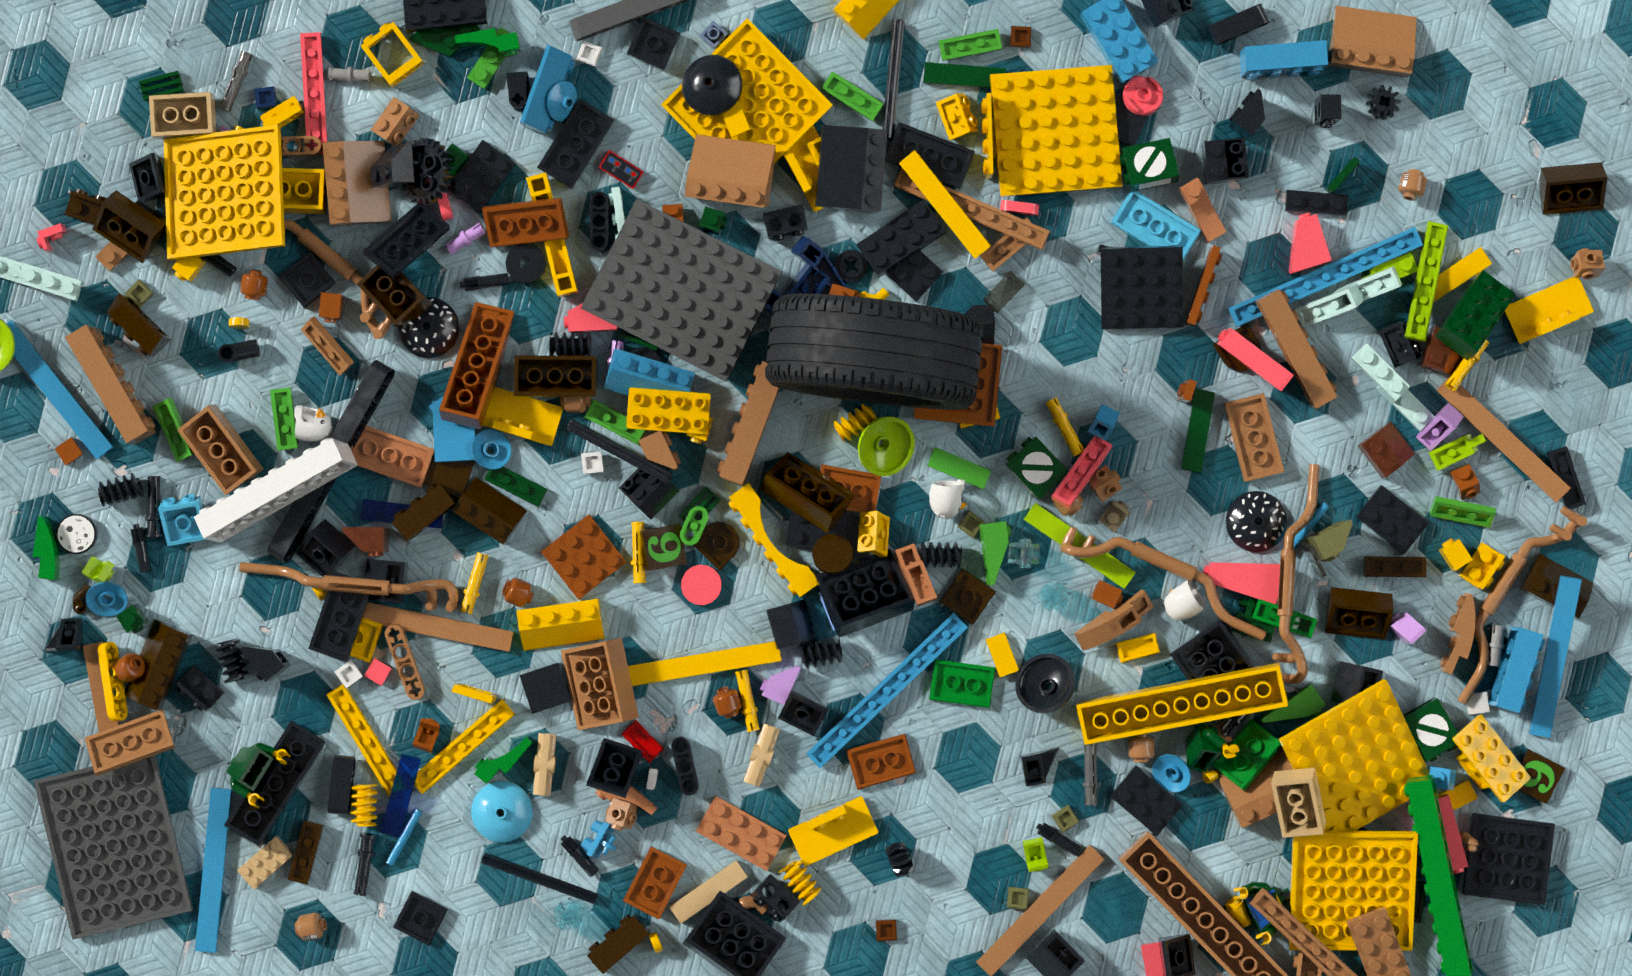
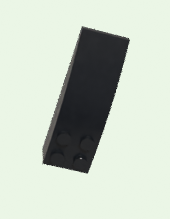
M290 721L274 746L276 751L284 749L291 756L282 757L287 764L282 765L276 757H273L274 759L255 790L251 792L264 798V801L257 799L255 802L260 808L250 805L248 798L244 799L242 797L225 822V828L261 849L302 784L326 741Z

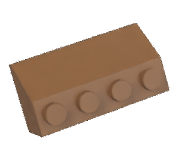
M216 404L208 405L177 429L225 495L246 484L264 470Z

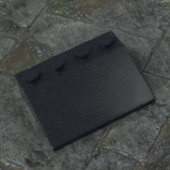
M822 125L815 207L865 213L881 212L888 130Z
M888 549L887 557H879L874 554L852 562L842 573L833 575L822 573L815 577L828 615L839 638L914 609L915 599L890 549Z
M1220 618L1170 653V656L1187 680L1256 667L1229 627Z
M719 891L682 944L727 976H761L786 940V937L725 893Z

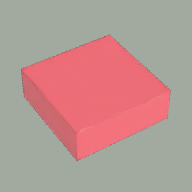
M374 658L364 676L383 686L392 667Z

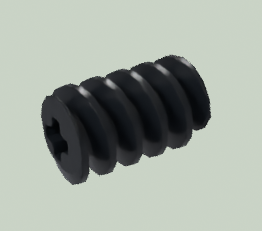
M555 332L553 337L550 336L549 356H554L555 352L557 356H562L563 352L565 356H570L571 352L573 356H578L579 353H581V356H587V353L591 356L592 339L590 333L587 334L586 339L583 338L582 333H579L578 338H575L574 332L571 333L569 338H567L566 332H563L561 338H559L558 332Z
M131 473L130 480H128L126 475H123L122 482H120L118 477H115L114 484H112L110 479H107V486H104L102 481H99L98 494L102 506L105 507L106 503L108 505H112L114 501L120 503L121 499L128 501L129 496L132 499H136L137 494L140 497H144V489L140 478H136L134 473Z
M921 542L920 559L927 568L930 562H932L933 568H936L938 562H940L942 568H944L946 562H948L950 568L953 567L954 562L960 568L962 564V544L959 548L957 542H954L951 548L949 542H946L944 548H942L941 542H938L936 548H934L933 543L929 542L926 548L925 543Z
M831 638L829 645L824 639L822 646H819L818 642L815 641L814 647H811L809 642H807L805 649L799 644L802 664L807 669L810 667V662H812L814 667L818 666V661L825 666L827 659L831 665L834 663V658L837 659L838 663L842 662L843 654L840 638H838V643H835L834 639Z
M240 639L217 643L221 644V646L216 649V652H223L218 657V660H225L220 667L227 668L222 675L229 676L224 683L246 679L244 676L249 673L247 670H242L247 663L240 662L243 658L238 652L241 651L242 647L236 646L241 641Z

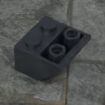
M1141 0L1155 28L1168 24L1195 10L1191 0Z
M1257 89L1255 92L1250 91L1241 102L1244 105L1242 109L1238 107L1229 118L1231 123L1228 127L1241 137H1245L1246 141L1255 134L1265 120L1260 89Z
M1245 137L1204 141L1201 144L1205 185L1249 178Z
M639 468L619 487L650 520L679 492L671 482L665 483Z
M367 559L365 579L388 580L393 584H406L408 562ZM389 593V596L371 595L369 600L404 603L405 594Z
M244 646L240 649L242 651L241 657L247 664H252L255 668L253 672L260 681H271L291 666L279 649Z
M1339 661L1330 701L1342 703L1381 681L1383 671Z
M1055 929L1026 957L1043 976H1071L1085 962L1084 958Z

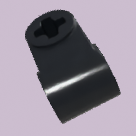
M509 72L506 74L509 103L514 110L522 112L529 97L528 72ZM518 97H521L522 100H524L520 101V105H517V103L515 102L518 101Z

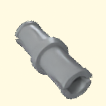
M347 67V69L329 68L328 78L329 81L370 83L371 70L353 69V67Z
M1492 625L1491 643H1488V647H1490L1488 665L1501 667L1502 649H1505L1503 640L1506 626Z

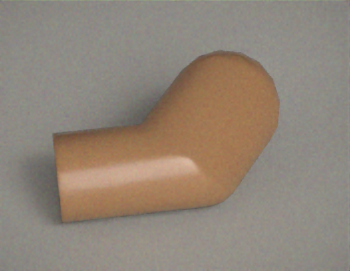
M1466 831L1459 832L1462 842L1467 844L1466 850L1476 852L1477 845H1479L1478 840Z
M751 895L743 896L739 899L738 903L746 909L755 908L761 914H764L766 911L764 907H759L754 903Z

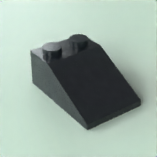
M604 738L586 786L626 798L639 766L643 750Z

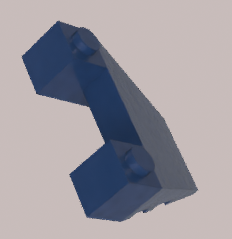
M802 236L790 252L803 261L805 265L782 295L775 289L773 290L764 309L773 314L775 301L783 295L829 294L833 283L848 287L839 276L838 271L829 260L826 252L810 238Z

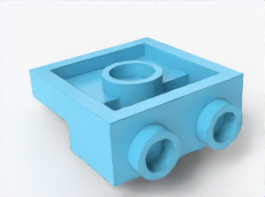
M187 494L181 500H175V498L170 497L164 499L163 503H160L158 510L167 546L206 540L202 537L194 519V516L198 515L199 511L203 509L200 496L195 497V494Z

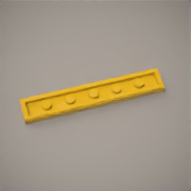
M916 150L899 163L975 259L991 247L990 243Z
M342 684L326 694L389 798L391 799L407 789L408 786L348 688H345Z
M501 699L409 780L421 794H424L510 720L515 713Z

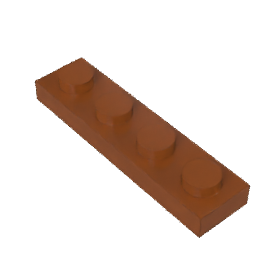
M1214 245L1210 247L1185 322L1189 326L1193 327L1196 322L1199 323L1203 312L1200 311L1202 303L1206 304L1209 292L1206 290L1208 284L1212 285L1216 273L1213 270L1215 265H1219L1222 254L1219 253L1220 247Z

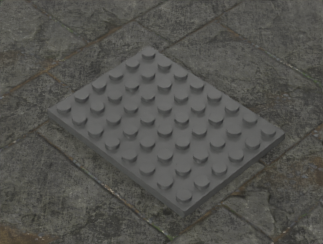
M636 199L581 309L727 382L782 271Z
M156 755L99 776L95 775L93 766L34 780L72 940L193 910Z

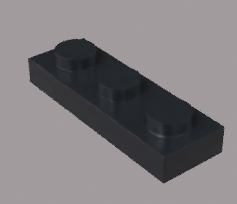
M1286 190L1284 211L1346 216L1348 195Z
M1565 446L1546 452L1551 470L1570 487L1561 498L1563 506L1573 509L1585 505L1586 502L1568 447Z

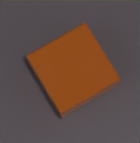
M73 437L55 448L66 466L84 455Z

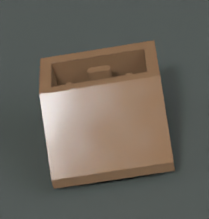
M660 430L638 440L647 460L673 470L679 469L678 464L681 461L675 451L672 452L669 447L673 444L668 433L663 434Z

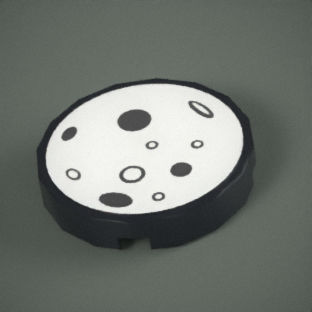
M71 514L64 517L56 529V539L59 546L71 554H83L89 551L95 545L98 537V530L90 517L83 514Z

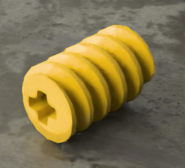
M861 404L862 411L855 408V416L849 412L847 413L848 420L841 417V424L836 421L833 422L836 431L844 443L845 438L852 441V433L858 437L859 429L864 431L865 425L868 426L877 419L870 406L867 407L865 404Z
M357 784L351 787L352 790L357 791L356 794L351 795V798L357 799V802L351 803V806L357 808V810L351 812V814L357 816L351 822L357 824V826H377L376 823L371 822V820L377 818V815L371 813L377 810V807L371 805L377 802L376 798L371 797L377 794L376 790L371 789L377 786V784Z
M798 860L788 864L779 873L786 872L783 879H791L788 887L796 886L792 892H800L797 899H805L802 904L803 906L819 894L821 887L814 888L817 881H809L812 874H804L807 867L800 868L803 862Z

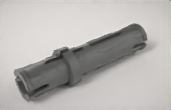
M241 50L235 67L232 68L233 72L220 102V108L231 112L245 76L247 77L248 66L253 57L252 54Z
M1097 743L1084 744V805H1098Z

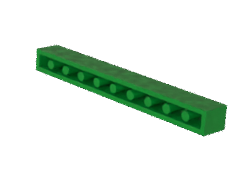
M1434 775L1412 777L1404 785L1406 797L1410 799L1408 811L1410 817L1414 819L1412 830L1418 833L1419 844H1417V854L1422 858L1423 864H1420L1421 874L1426 877L1427 883L1424 884L1426 896L1430 897L1431 901L1428 907L1430 915L1434 916L1433 932L1434 935H1438L1437 952L1439 955H1442L1443 960L1441 962V971L1446 976H1472L1474 970Z

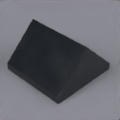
M150 153L129 163L139 201L146 202L165 196V174L159 155Z
M805 599L766 610L777 649L816 638Z
M792 690L778 719L815 736L828 708Z
M1190 934L1158 938L1163 976H1192L1196 974Z

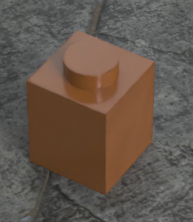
M321 292L319 317L324 318V322L336 323V320H342L344 296L342 294Z
M1098 580L1090 599L1114 609L1115 605H1120L1123 595H1121V589Z

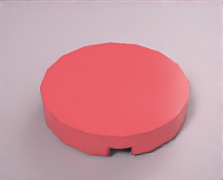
M1136 76L1125 85L1122 94L1123 102L1127 109L1134 114L1140 116L1155 113L1161 106L1163 89L1151 77Z
M707 565L691 567L685 572L681 581L683 595L688 601L696 605L712 603L721 592L722 582L719 574Z

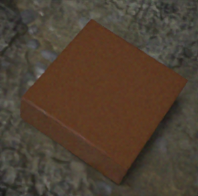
M1011 26L1010 47L1030 48L1031 27Z
M896 919L876 920V941L897 940Z

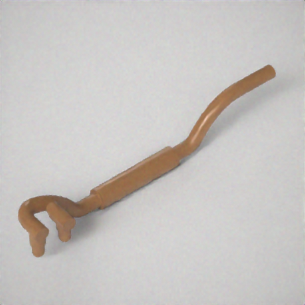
M284 219L285 230H290L295 234L300 243L347 281L351 280L357 285L364 278L357 273V268L336 253L309 229H303L296 222ZM361 289L362 314L360 315V320L366 322L373 332L372 335L375 339H383L386 332L390 329L392 322L387 317L380 325L374 317L378 307L374 302L371 304V299Z
M1309 464L1306 507L1300 518L1285 532L1284 549L1281 550L1277 610V616H1280L1279 633L1292 653H1274L1272 658L1281 663L1297 664L1296 674L1282 673L1284 684L1301 683L1306 678L1308 672L1305 655L1296 639L1290 633L1289 627L1290 617H1293L1296 566L1294 538L1308 524L1316 509L1319 483L1318 464Z
M1563 506L1560 513L1570 520L1564 528L1551 524L1549 529L1555 534L1544 537H1532L1522 544L1517 554L1514 553L1480 606L1481 611L1475 619L1474 635L1479 649V661L1474 674L1457 701L1466 705L1487 671L1489 647L1483 626L1489 616L1494 615L1526 564V557L1531 549L1553 545L1561 541H1569L1572 538V533L1579 526L1587 524L1586 517Z
M1070 527L1059 547L1060 552L1080 558L1099 556L1116 547H1121L1130 551L1132 556L1191 581L1193 579L1202 583L1206 588L1207 597L1214 612L1227 625L1260 640H1263L1266 635L1265 630L1244 622L1225 610L1218 598L1215 583L1207 574L1196 570L1197 567L1189 565L1139 541L1132 542L1126 538L1114 537L1105 543L1092 547L1096 538L1089 535L1083 547H1075L1072 544L1077 529Z
M240 562L239 571L243 573L283 576L296 580L304 586L322 588L323 591L389 596V593L406 595L426 591L427 601L425 608L428 611L437 608V590L444 589L448 592L446 611L450 613L458 609L457 587L454 583L445 579L424 580L410 584H393L388 580L324 575L323 578L311 577L293 568L279 565Z

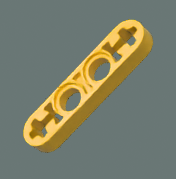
M114 642L102 643L98 647V657L107 715L112 722L122 721L126 719L128 710L123 681L115 673V664L120 659L118 648ZM110 667L113 670V676H111L109 673ZM113 687L116 689V696L112 693Z

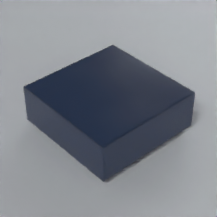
M274 86L254 89L257 110L278 106Z

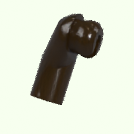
M88 584L84 585L72 598L73 610L79 615L86 611V594L91 588Z

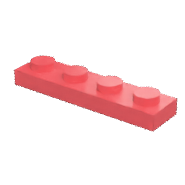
M1094 435L1053 493L1052 500L1070 509L1112 449V444Z

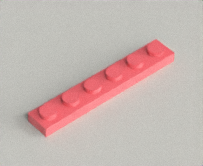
M321 32L300 33L306 136H315L324 143L328 142ZM311 141V145H307V147L314 151V148L318 147V145Z

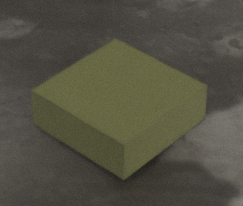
M138 279L125 294L141 308L155 293Z
M969 510L957 527L974 539L980 531L979 524L986 522Z
M1069 805L1051 815L1062 833L1080 822Z
M1008 886L1006 907L1027 909L1029 888Z

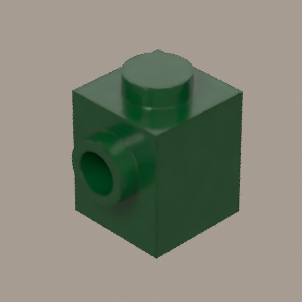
M452 143L446 151L450 152L447 159H452L449 167L454 168L449 171V174L455 177L469 157Z
M705 206L699 224L700 229L719 234L720 230L725 229L727 223L725 212Z
M132 605L116 615L126 633L133 632L136 634L145 628L144 625L149 622L139 605Z

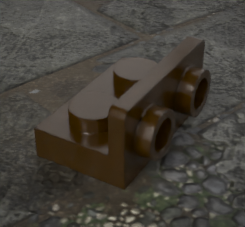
M77 188L75 192L69 190L70 199L64 215L94 224L102 202L106 198L95 195V198L87 196L88 192Z

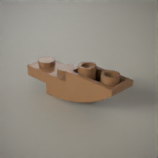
M1140 590L1113 611L1101 613L1075 632L1074 635L1082 650L1096 647L1116 638L1142 622L1140 617L1154 607L1147 593L1144 590Z
M1464 593L1463 596L1460 595L1456 603L1458 607L1457 612L1452 614L1448 622L1450 626L1449 631L1456 633V635L1450 638L1448 654L1444 655L1440 662L1442 667L1440 671L1452 675L1459 657L1467 659L1472 647L1476 615L1473 596L1470 593Z

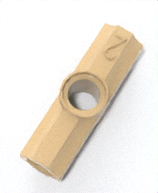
M765 723L762 726L758 742L755 743L749 759L750 764L744 782L760 787L766 768L769 767L774 753L773 749L780 732L779 728Z
M538 734L537 754H535L533 769L535 773L534 795L551 796L552 778L556 767V734Z

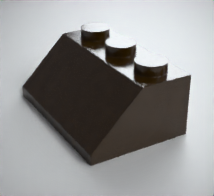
M1602 162L1541 168L1539 188L1542 214L1603 209L1608 177Z
M115 190L102 202L92 230L141 263H144L161 239L166 223Z
M376 265L357 283L396 327L418 318L432 304L403 271L393 279Z
M120 293L107 311L111 316L109 320L116 327L121 326L125 330L123 334L131 342L135 340L140 345L138 349L145 356L149 354L154 357L171 341L126 295Z
M476 477L462 494L452 512L505 545L527 510Z
M1538 554L1520 590L1554 608L1560 575L1580 578L1582 582L1574 619H1579L1589 601L1593 582Z
M1331 587L1327 602L1325 633L1386 639L1394 612L1392 594Z

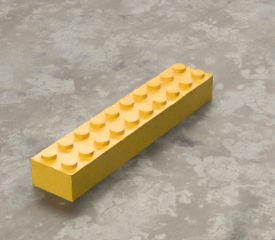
M1274 663L1078 701L1076 707L1084 744L1087 745L1288 706V700L1280 663Z

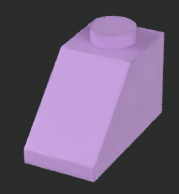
M1448 403L1419 432L1416 438L1431 451L1456 429L1464 416Z
M1397 612L1392 616L1389 628L1404 644L1412 645L1427 631L1407 612H1402L1401 614Z
M795 666L771 675L769 680L764 679L760 688L763 691L762 696L784 705L801 667Z

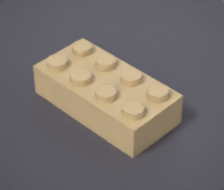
M276 836L237 871L254 890L294 854Z

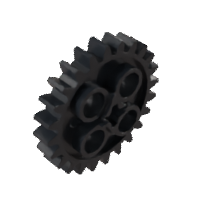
M420 138V140H414V144H412L414 182L406 184L402 188V191L407 192L406 197L411 198V202L426 205L437 203V199H443L442 193H447L445 187L451 186L448 179L453 178L449 174V171L454 169L449 167L452 159H447L450 152L444 151L446 146L440 145V141Z

